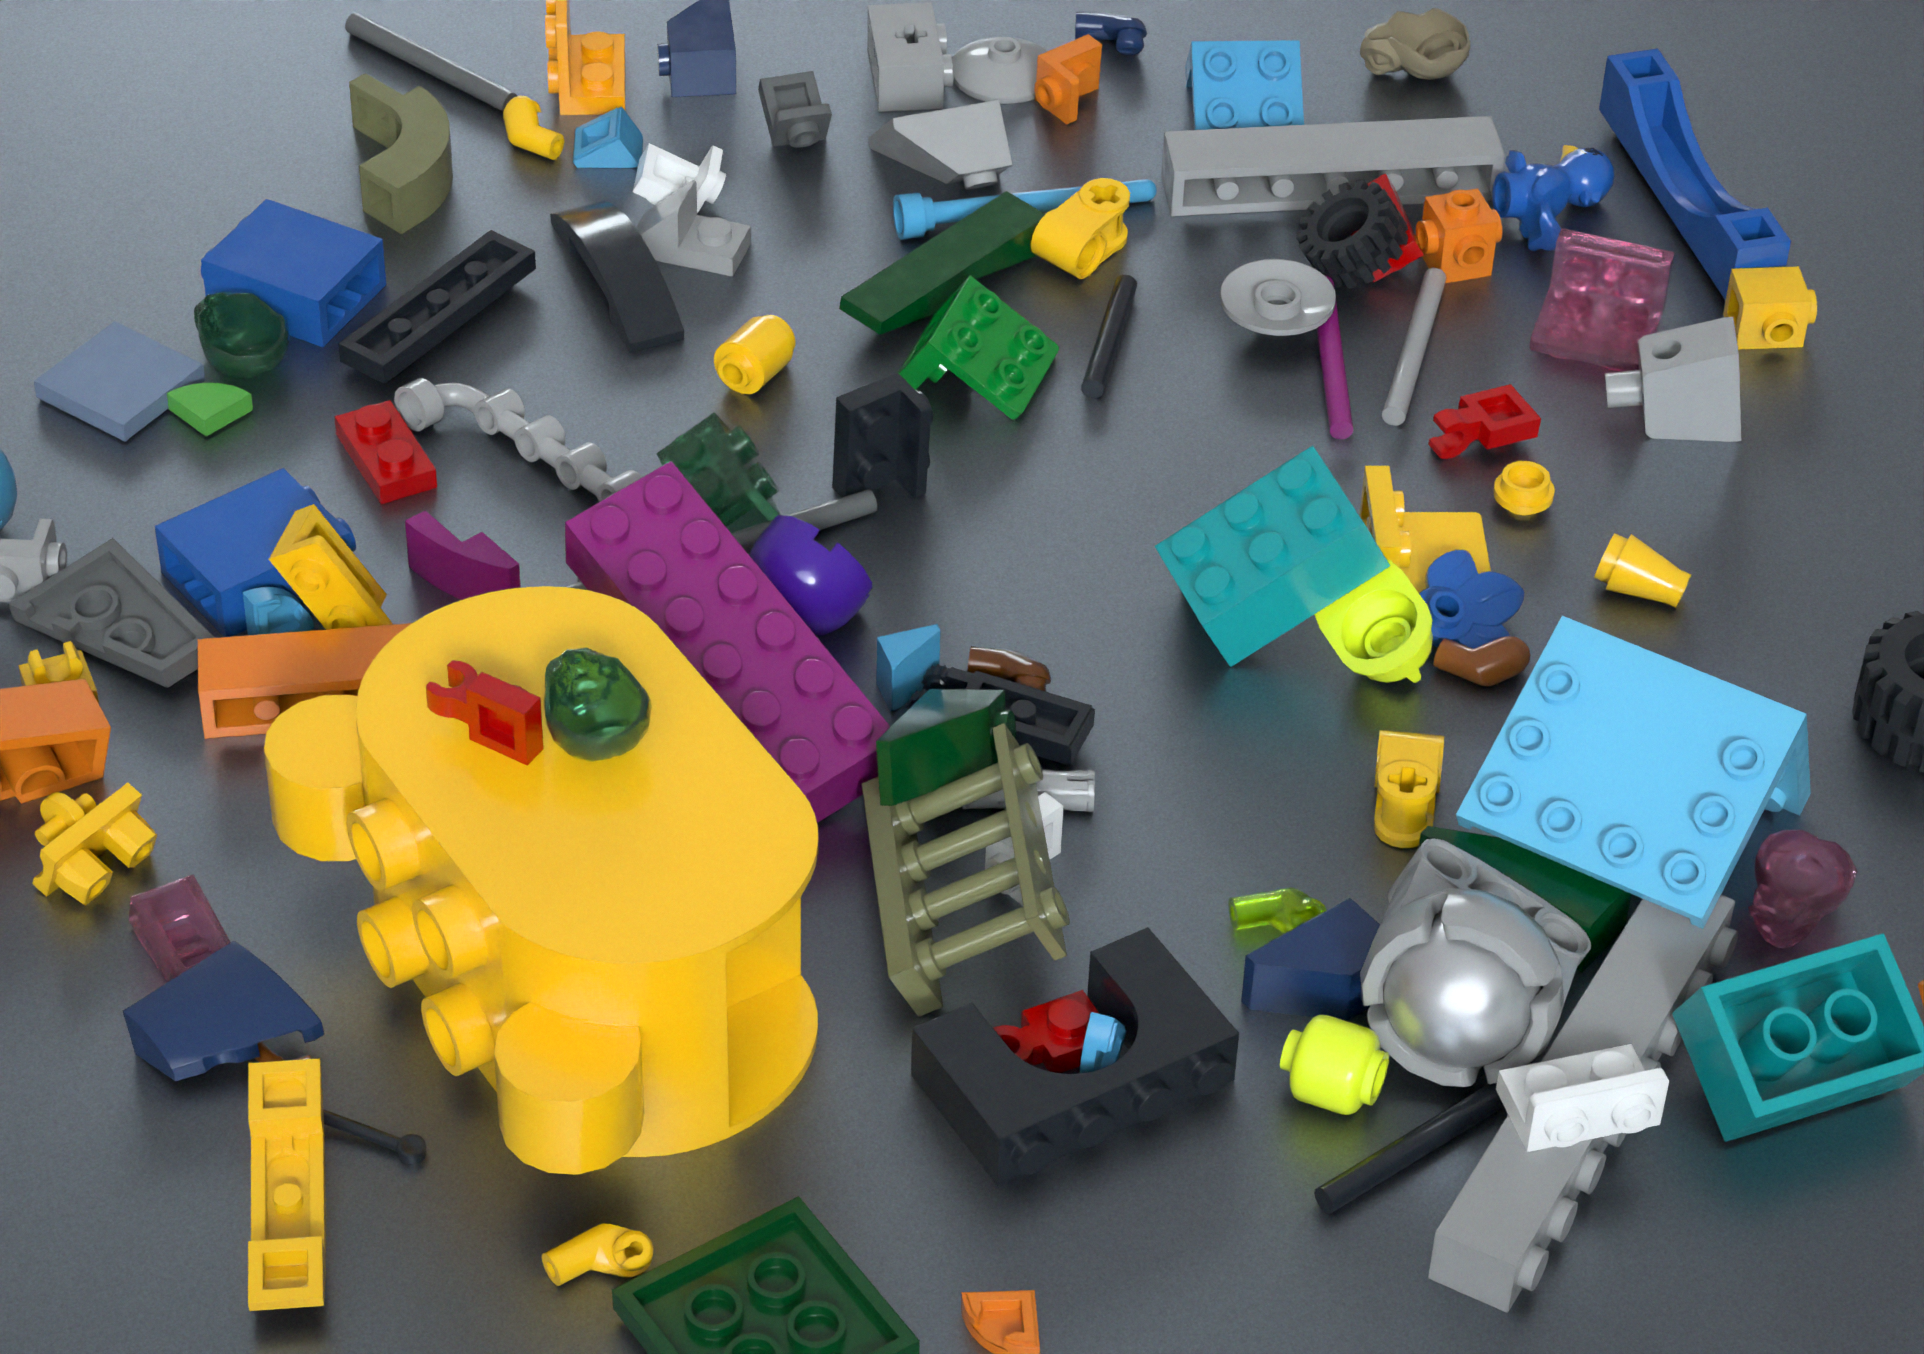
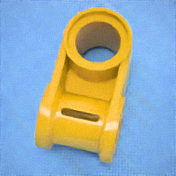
M1098 178L1085 183L1079 191L1059 207L1047 212L1041 218L1032 235L1031 251L1036 256L1078 279H1085L1090 276L1102 262L1116 251L1122 249L1127 243L1128 229L1125 223H1123V212L1129 207L1130 192L1127 186L1120 181L1110 178Z
M1390 730L1379 731L1374 788H1378L1374 830L1378 838L1384 843L1398 848L1419 846L1421 832L1427 826H1433L1436 793L1439 794L1444 735Z

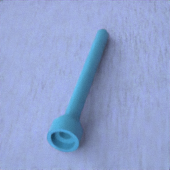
M1149 179L1121 182L1127 186L1130 192L1129 203L1150 201L1157 192L1156 185ZM1082 186L1012 194L1045 213L1059 207L1079 191ZM919 192L897 194L893 200V219L896 233L900 240L924 237L926 231H933L936 224L959 222L999 195L933 202L931 197L922 198Z

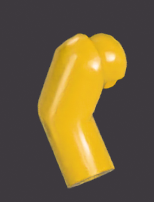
M522 95L512 98L503 111V119L509 142L516 147L548 159H557L564 147L563 135L539 126L537 113L542 112L536 101Z

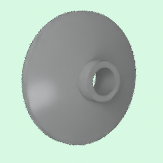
M991 37L971 42L959 49L952 58L953 82L968 96L985 102L999 100L1000 104H1016L1034 100L1038 55L1047 52V50L1033 42L1013 37Z
M1264 259L1246 263L1230 272L1222 283L1220 301L1225 313L1240 326L1262 334L1288 336L1305 333L1324 324L1331 317L1335 309L1336 293L1332 283L1325 275L1306 264L1284 259Z

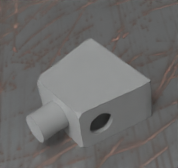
M1724 317L1644 335L1638 340L1639 370L1605 373L1607 409L1642 406L1645 435L1650 438L1722 442L1741 441L1739 351L1733 317Z

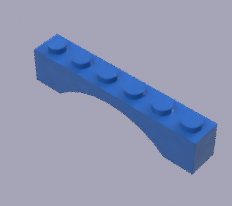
M1659 49L1607 56L1599 110L1723 298L1726 300L1731 269L1786 267L1791 240L1768 207L1755 209L1741 204L1716 179L1694 135L1685 107L1679 78Z

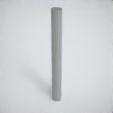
M1438 268L1426 270L1382 412L1383 420L1390 425H1400L1406 418L1446 283V274Z

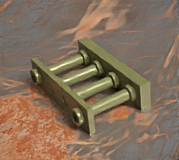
M1005 723L992 728L998 763L943 785L933 792L894 806H880L879 778L876 777L862 783L888 976L919 1017L943 1007L939 978L946 975V968L1034 932L1054 961L1067 956L1062 927L1069 925L1070 919L1064 900L1054 886L1036 782L1043 780V772L1032 747L1028 743L1020 746ZM1003 789L1006 810L920 845L918 843L917 833L924 829V822ZM1006 838H1012L1014 858L930 893L926 892L924 880L931 877L932 869ZM1020 885L1023 901L1022 907L938 942L933 940L932 928L938 926V918Z

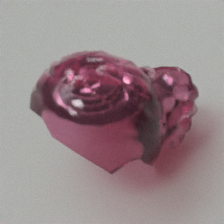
M1782 830L1770 834L1763 840L1755 857L1754 872L1758 887L1754 892L1753 904L1748 907L1749 913L1754 917L1756 927L1765 941L1774 947L1792 948L1810 934L1824 915L1835 911L1847 899L1855 883L1858 871L1849 854L1836 842L1819 839L1804 830Z

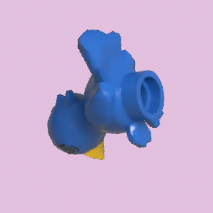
M1564 145L1560 162L1556 165L1526 164L1525 156L1522 152L1510 150L1505 162L1509 172L1503 171L1499 173L1494 181L1492 191L1493 206L1500 218H1517L1519 220V231L1522 236L1528 239L1529 250L1534 252L1540 249L1546 251L1556 250L1564 242V234L1555 217L1564 210L1567 203L1578 207H1589L1603 200L1613 186L1614 167L1603 152L1594 148H1577L1571 145Z

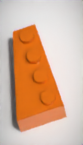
M86 679L0 689V801L16 796L19 802L23 804L51 795L54 792H60L103 778L111 726Z

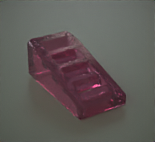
M193 874L130 897L129 922L139 941L167 982L194 966L185 968L182 963L183 961L206 952H210L212 955L231 943ZM184 917L188 920V923L167 931L163 928V925ZM196 934L201 939L177 949L172 944Z

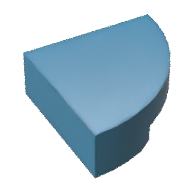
M260 587L243 592L248 635L300 632L314 629V622L309 612L290 592L276 587Z
M1091 1012L1083 1044L1080 1074L1100 1070L1119 1060L1127 1030L1115 1018Z

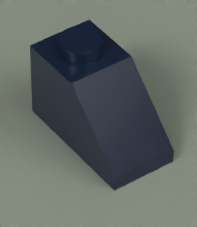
M698 0L667 21V43H657L659 76H669L671 97L736 94V47L729 0Z
M1348 898L1254 950L1245 957L1241 1002L1250 1010L1307 1017L1329 1015L1348 1021L1370 1007V1005L1363 1006L1360 972L1380 924L1354 900Z

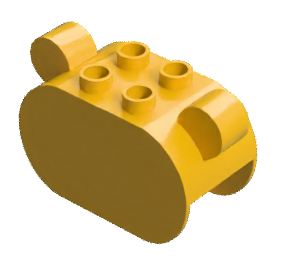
M522 587L469 597L423 616L395 635L372 660L362 679L358 696L323 695L298 702L279 714L267 730L264 756L272 822L280 840L297 854L319 861H351L357 859L361 870L373 886L374 905L359 911L357 914L359 937L373 970L389 988L411 979L415 982L426 997L422 1000L421 1012L427 1035L435 1053L444 1067L454 1076H459L477 1067L480 1069L497 1092L499 1127L505 1144L523 1163L547 1173L578 1175L603 1169L621 1157L666 1156L706 1147L749 1128L767 1116L793 1092L802 1080L811 1064L818 1038V1012L815 998L809 985L801 975V895L811 880L817 862L818 825L815 813L810 802L794 781L659 626L636 607L605 594L569 587ZM452 660L471 665L478 675L484 672L511 685L520 686L529 693L541 698L544 749L528 766L469 740V727L467 723L455 718L436 715L427 707L426 685L431 681L442 687L452 688L448 683L447 665Z

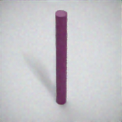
M1326 276L1334 287L1333 280L1329 276ZM1335 302L1333 314L1324 324L1317 327L1330 434L1336 439H1346L1353 433V422L1337 302Z

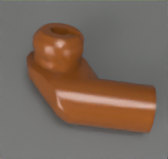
M1515 636L1500 637L1474 649L1445 638L1436 651L1433 664L1436 668L1481 686L1491 687L1524 671L1530 662L1531 654L1527 644Z

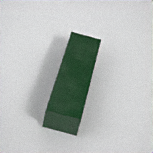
M1006 191L841 296L839 309L879 335L930 316L941 307L970 275L974 279H978L1035 257L1036 255L1031 251L1032 235L1045 214Z

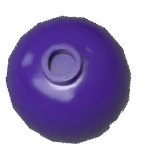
M777 515L757 538L749 556L815 636H824L841 628L865 604L866 599L870 595L868 593L873 588L872 581L862 565L838 542L829 551L813 540L820 531L818 528L792 516Z

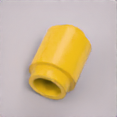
M775 315L757 316L749 319L715 351L714 366L720 379L730 389L741 394H753L759 391L790 362L796 342L791 327L783 319Z

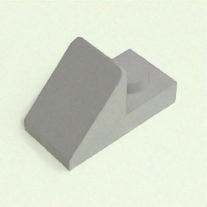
M695 180L690 181L645 212L636 226L637 231L642 236L655 261L732 277L751 245L750 225L730 222L719 217L697 215V183Z

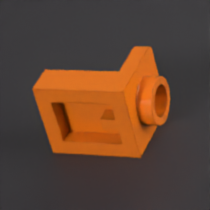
M1087 34L1038 55L1034 86L1035 100L1066 125L1077 121L1079 97L1099 89L1102 44Z

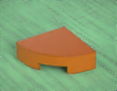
M1035 1290L961 1292V1313L964 1323L972 1337L982 1347L993 1354H1040Z

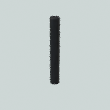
M1120 275L1115 280L1081 385L1083 394L1089 398H1099L1104 393L1137 289V281L1130 275Z

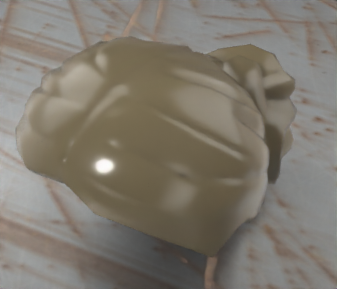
M1432 8L1421 14L1397 11L1389 18L1388 22L1378 23L1374 27L1368 28L1360 47V55L1365 60V66L1373 74L1381 75L1389 71L1397 72L1404 70L1417 78L1434 80L1451 75L1463 65L1469 56L1470 40L1467 28L1460 20L1441 9Z

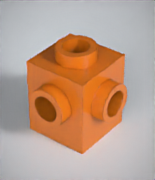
M1478 188L1454 190L1450 193L1425 197L1422 221H1418L1416 224V238L1424 254L1422 258L1429 269L1438 268L1446 274V283L1492 275L1495 246L1502 239V223L1498 212L1490 208Z

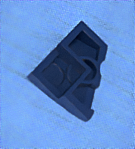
M232 941L123 1010L135 1054L174 1081L206 1073L210 1068L218 1064L227 1062L240 1063L261 1057L257 1045L261 1041L295 1031L302 1033L305 1043L315 1041L324 1035L321 1020L305 1001L269 966L236 941Z

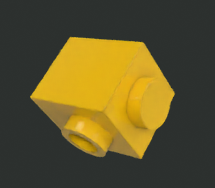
M1799 266L1731 269L1723 315L1724 317H1733L1738 350L1798 348L1804 345L1807 325L1813 324L1816 320L1817 299L1815 291L1807 289Z

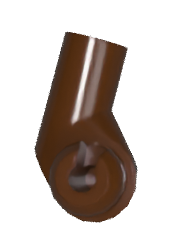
M970 647L967 672L975 673L979 671L1045 692L1046 684L1051 683L1050 672L1046 665L1018 651Z

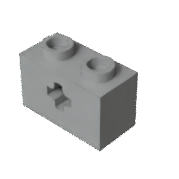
M932 2L868 5L867 52L878 112L943 109L944 87L953 86V62L951 54H946L947 36L945 23H936Z

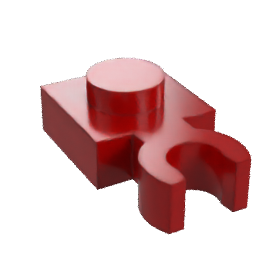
M1080 990L1023 1010L1021 1013V1028L1012 1025H1001L993 1029L1011 1051L1023 1061L1032 1066L1043 1063L1048 1071L1062 1073L1080 1066L1091 1012L1098 1014L1099 1012L1084 990Z

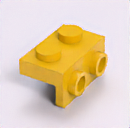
M313 504L296 510L274 548L269 561L325 629L393 625L381 609L387 594L319 509Z

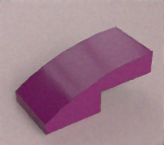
M426 510L405 520L409 568L440 590L463 600L489 592L521 588L519 563L483 532L461 542Z

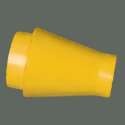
M1614 533L1599 563L1594 578L1607 583L1606 590L1663 602L1676 608L1692 574L1676 567L1633 534L1627 539Z

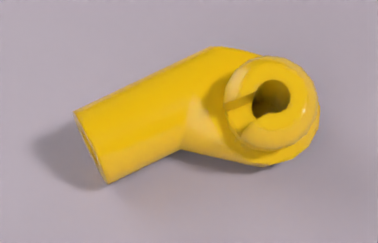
M602 1223L542 1254V1262L549 1278L557 1286L589 1270L629 1278L641 1275L649 1268L652 1262L654 1247L650 1238L641 1231Z

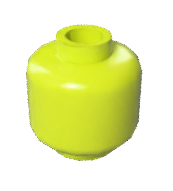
M1317 1015L1306 1025L1303 1032L1291 1030L1282 1050L1280 1069L1290 1072V1090L1297 1100L1342 1115H1351L1356 1113L1363 1104L1373 1105L1376 1102L1386 1077L1389 1053L1380 1050L1379 1036L1374 1030L1329 1015Z

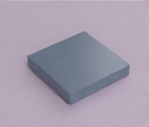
M114 321L34 380L37 398L123 441H127L169 408L168 392L183 386L204 382L205 373L202 363Z

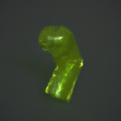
M1292 887L1231 897L1228 900L1229 916L1235 930L1269 925L1283 933H1287L1327 911L1325 905L1320 900L1312 898Z

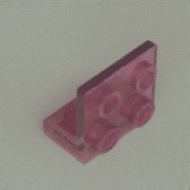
M1561 228L1556 241L1550 287L1531 335L1529 348L1532 351L1549 354L1555 358L1573 359L1596 364L1614 371L1639 370L1638 340L1644 335L1657 332L1666 305L1675 252Z

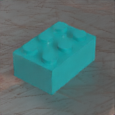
M1313 445L1155 545L1156 550L1201 625L1230 667L1390 567L1368 528Z
M1884 933L1703 986L1672 1013L1725 1142L1905 1087L1924 1073V1025Z

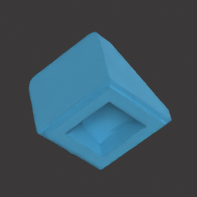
M622 107L609 111L575 129L573 163L577 168H636L642 156V133Z
M938 624L877 637L876 684L890 711H895L905 705L912 694H915L916 690L921 691L924 686L921 682L928 668L930 669L932 665L937 666L940 663V628Z

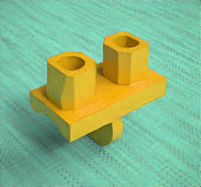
M127 782L98 806L95 800L87 793H83L76 800L60 792H54L45 798L40 804V812L45 824L35 831L37 840L45 846L41 849L39 855L43 864V871L34 877L32 884L46 897L60 887L86 906L110 884L113 871L97 858L108 849L128 868H134L148 857L154 849L157 834L144 818L137 813L142 794Z

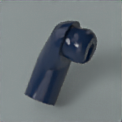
M1076 12L1075 39L1089 34L1096 40L1116 41L1117 51L1124 55H1136L1143 50V38L1146 37L1147 31L1143 22L1138 18L1113 13Z

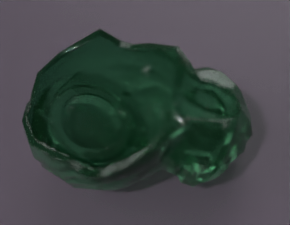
M222 291L208 294L194 308L195 326L198 330L205 358L218 372L229 378L249 379L260 376L262 373L268 372L279 365L288 350L290 343L288 322L282 314L276 313L252 293Z
M589 648L567 649L561 655L551 660L546 667L545 719L548 731L553 741L571 757L589 762L620 756L636 747L649 728L652 709L651 699L647 691L618 658L606 656Z

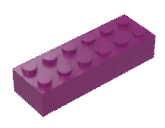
M672 461L565 522L566 564L587 590L622 600L646 614L659 626L800 788L811 804L817 823L863 795L862 783L878 777L876 740L891 726Z

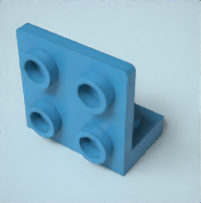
M1300 40L1191 41L1185 65L1186 87H1192L1194 130L1304 125Z

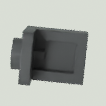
M813 71L760 79L758 92L773 147L790 144L792 147L800 148L810 146L820 139H826L832 113L829 104H822Z

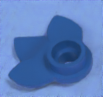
M1454 550L1440 556L1428 568L1425 575L1426 589L1419 593L1428 605L1433 619L1431 628L1433 634L1432 646L1439 647L1442 640L1447 638L1474 649L1500 637L1510 636L1502 624L1510 620L1520 609L1525 594L1523 588L1505 574L1490 571L1478 574L1473 558L1466 550ZM1438 611H1440V612L1446 614L1448 617L1443 616V615L1440 614Z

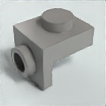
M39 519L33 540L0 538V602H12L67 567L66 545L64 542H57L53 519Z

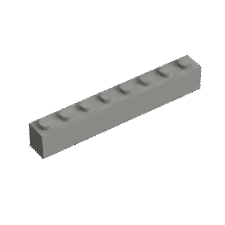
M1720 895L1704 929L1692 925L1689 918L1642 899L1541 1062L1632 1044L1645 1071L1660 1068L1661 1063L1658 1060L1662 1053L1673 1056L1682 1040L1672 1013L1699 988L1712 984L1713 974L1710 972L1713 967L1717 966L1724 969L1733 954L1739 934L1738 931L1730 928L1735 900ZM1508 1115L1435 1232L1428 1279L1508 1313L1522 1288L1533 1291L1537 1287L1549 1258V1251L1546 1250L1552 1239L1562 1242L1566 1238L1578 1208V1202L1575 1199L1580 1191L1587 1194L1593 1192L1605 1165L1606 1155L1603 1154L1608 1144L1619 1147L1626 1133L1580 1141L1568 1147L1555 1146L1526 1152Z

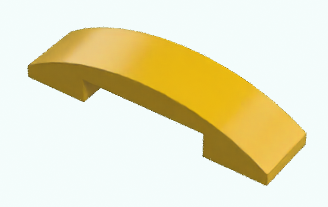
M318 1058L248 1063V1122L251 1135V1241H248L249 1311L324 1306L326 1283V1179L321 1060Z

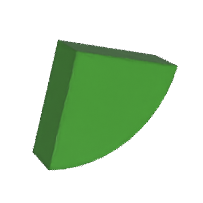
M223 383L191 384L167 393L169 410L205 436L214 433L253 410L252 396L249 392Z

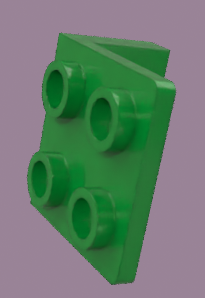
M970 275L933 314L897 373L916 390L927 378L936 383L947 370H950L1009 418L1015 420L1025 410L1058 353L1059 346L1047 337L1043 331L1032 325L1003 302L994 292L988 290Z

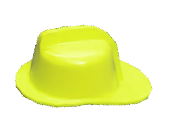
M1387 559L1390 567L1314 615L1320 630L1344 665L1354 673L1366 675L1371 680L1384 683L1401 681L1405 678L1413 683H1417L1421 680L1419 668L1424 665L1431 653L1433 619L1428 605L1405 573L1391 560Z

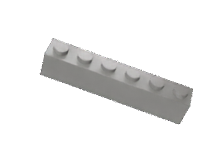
M1492 116L1164 132L1161 178L1171 216L1308 210L1307 208L1313 201L1319 205L1325 202L1322 194L1329 189L1333 195L1339 193L1340 184L1348 182L1351 188L1354 189L1356 180H1365L1366 183H1369L1385 173L1395 187L1402 205L1424 204L1425 197L1450 193L1454 190L1476 188L1479 189L1484 199L1489 201L1492 200L1494 181L1497 175L1503 172L1505 153Z

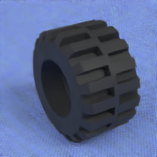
M1919 611L1905 613L1904 619L1893 617L1885 621L1882 629H1875L1871 634L1868 645L1865 648L1852 712L1853 719L1859 721L1857 730L1862 738L1872 740L1871 747L1880 755L1889 754L1893 756L1892 762L1906 767L1908 764L1919 767V772H1924V614Z

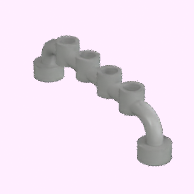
M418 378L399 387L395 392V407L410 429L421 431L439 422L443 418L445 406L463 407L475 415L478 425L484 432L490 435L502 432L515 441L516 447L524 459L534 462L541 458L556 468L559 479L566 487L577 489L582 486L596 495L599 502L642 478L634 470H627L614 478L605 473L607 469L605 456L594 443L587 442L573 450L564 445L566 438L563 427L551 415H545L531 423L525 420L523 402L519 395L510 388H505L489 396L482 390L468 384L452 382L433 385L427 379Z

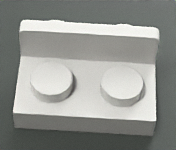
M1632 1044L1499 1070L1496 1091L1526 1152L1555 1146L1568 1147L1580 1141L1618 1133H1636L1645 1128L1660 1125L1669 1080L1662 1068L1645 1071Z

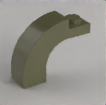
M364 73L349 82L353 128L388 149L359 165L363 211L398 233L403 234L431 216L449 194L453 181L450 124L447 113L440 102L421 86L402 95L395 89Z

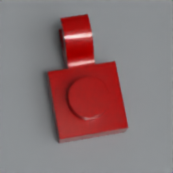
M1511 384L1460 396L1458 409H1444L1434 414L1433 421L1443 431L1444 435L1430 438L1428 445L1441 459H1450L1458 456L1477 439L1487 450L1538 437L1541 417Z
M452 660L447 665L448 683L452 688H445L431 681L426 685L427 707L436 715L455 718L467 723L469 727V740L528 766L544 749L541 698L529 693L520 686L511 685L484 672L478 675L471 665Z

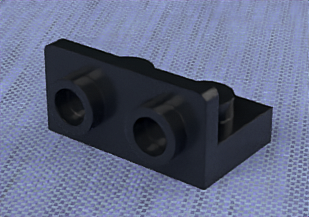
M897 372L836 397L832 488L841 497L867 489L876 490L894 480L914 498L926 494L927 471L930 466V425L933 421V411L927 397L922 392L916 391Z

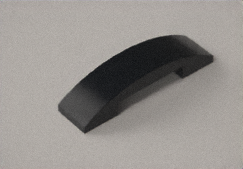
M602 201L550 214L551 224L569 254L580 253L608 299L610 321L629 353L684 340V329L662 273L642 236L618 207L610 202Z

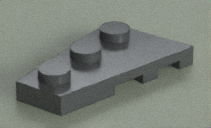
M114 538L8 604L14 621L64 643L71 641L76 648L167 688L198 669L197 639L215 638Z

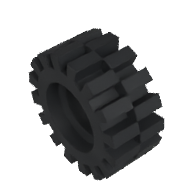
M1356 180L1354 189L1346 182L1339 185V193L1333 195L1329 189L1322 194L1325 202L1319 205L1313 201L1307 208L1312 216L1301 217L1299 226L1302 230L1296 232V239L1300 243L1298 246L1314 269L1333 280L1335 288H1340L1343 282L1348 288L1357 287L1358 278L1361 277L1366 284L1375 280L1373 272L1377 269H1380L1385 274L1392 268L1387 260L1389 258L1399 260L1403 254L1399 245H1407L1408 235L1405 232L1408 230L1406 221L1385 189L1382 190L1380 185L1375 182L1368 186L1365 180ZM1359 230V231L1356 232L1354 235H1352L1351 237L1347 238L1350 234H1352L1353 232Z

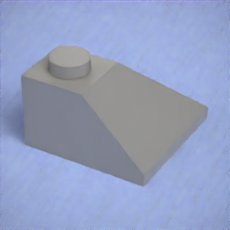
M999 100L892 118L868 137L870 149L945 184L964 181L965 189H976L998 183L997 175L1012 166Z

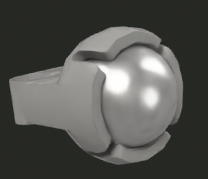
M1426 839L1388 891V908L1360 972L1363 1006L1370 1005L1367 1019L1370 1028L1379 1036L1380 1047L1388 1052L1407 1071L1442 1086L1467 1087L1472 1086L1476 1082L1480 1068L1483 1066L1488 1084L1497 1083L1499 1070L1529 1065L1546 1051L1560 1019L1575 971L1590 951L1591 942L1587 933L1579 924L1522 885L1444 840Z

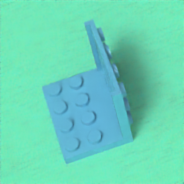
M1562 616L1456 813L1458 825L1471 830L1472 826L1685 916L1690 919L1692 925L1704 929L1764 809L1771 812H1780L1781 809H1785L1800 816L1811 794L1807 714Z

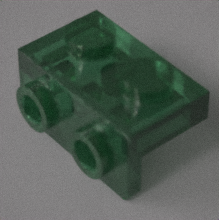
M715 412L656 453L662 466L670 461L673 462L725 527L732 524L754 507H757L769 521L773 520L777 515H781L772 496L779 492L776 483L759 462L756 464L753 462V459L759 455L757 447L741 426L738 425L730 430Z

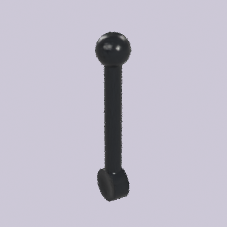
M323 1109L324 1125L397 1151L399 1160L404 1164L415 1165L425 1159L426 1144L425 1140L419 1135L407 1134L400 1138Z

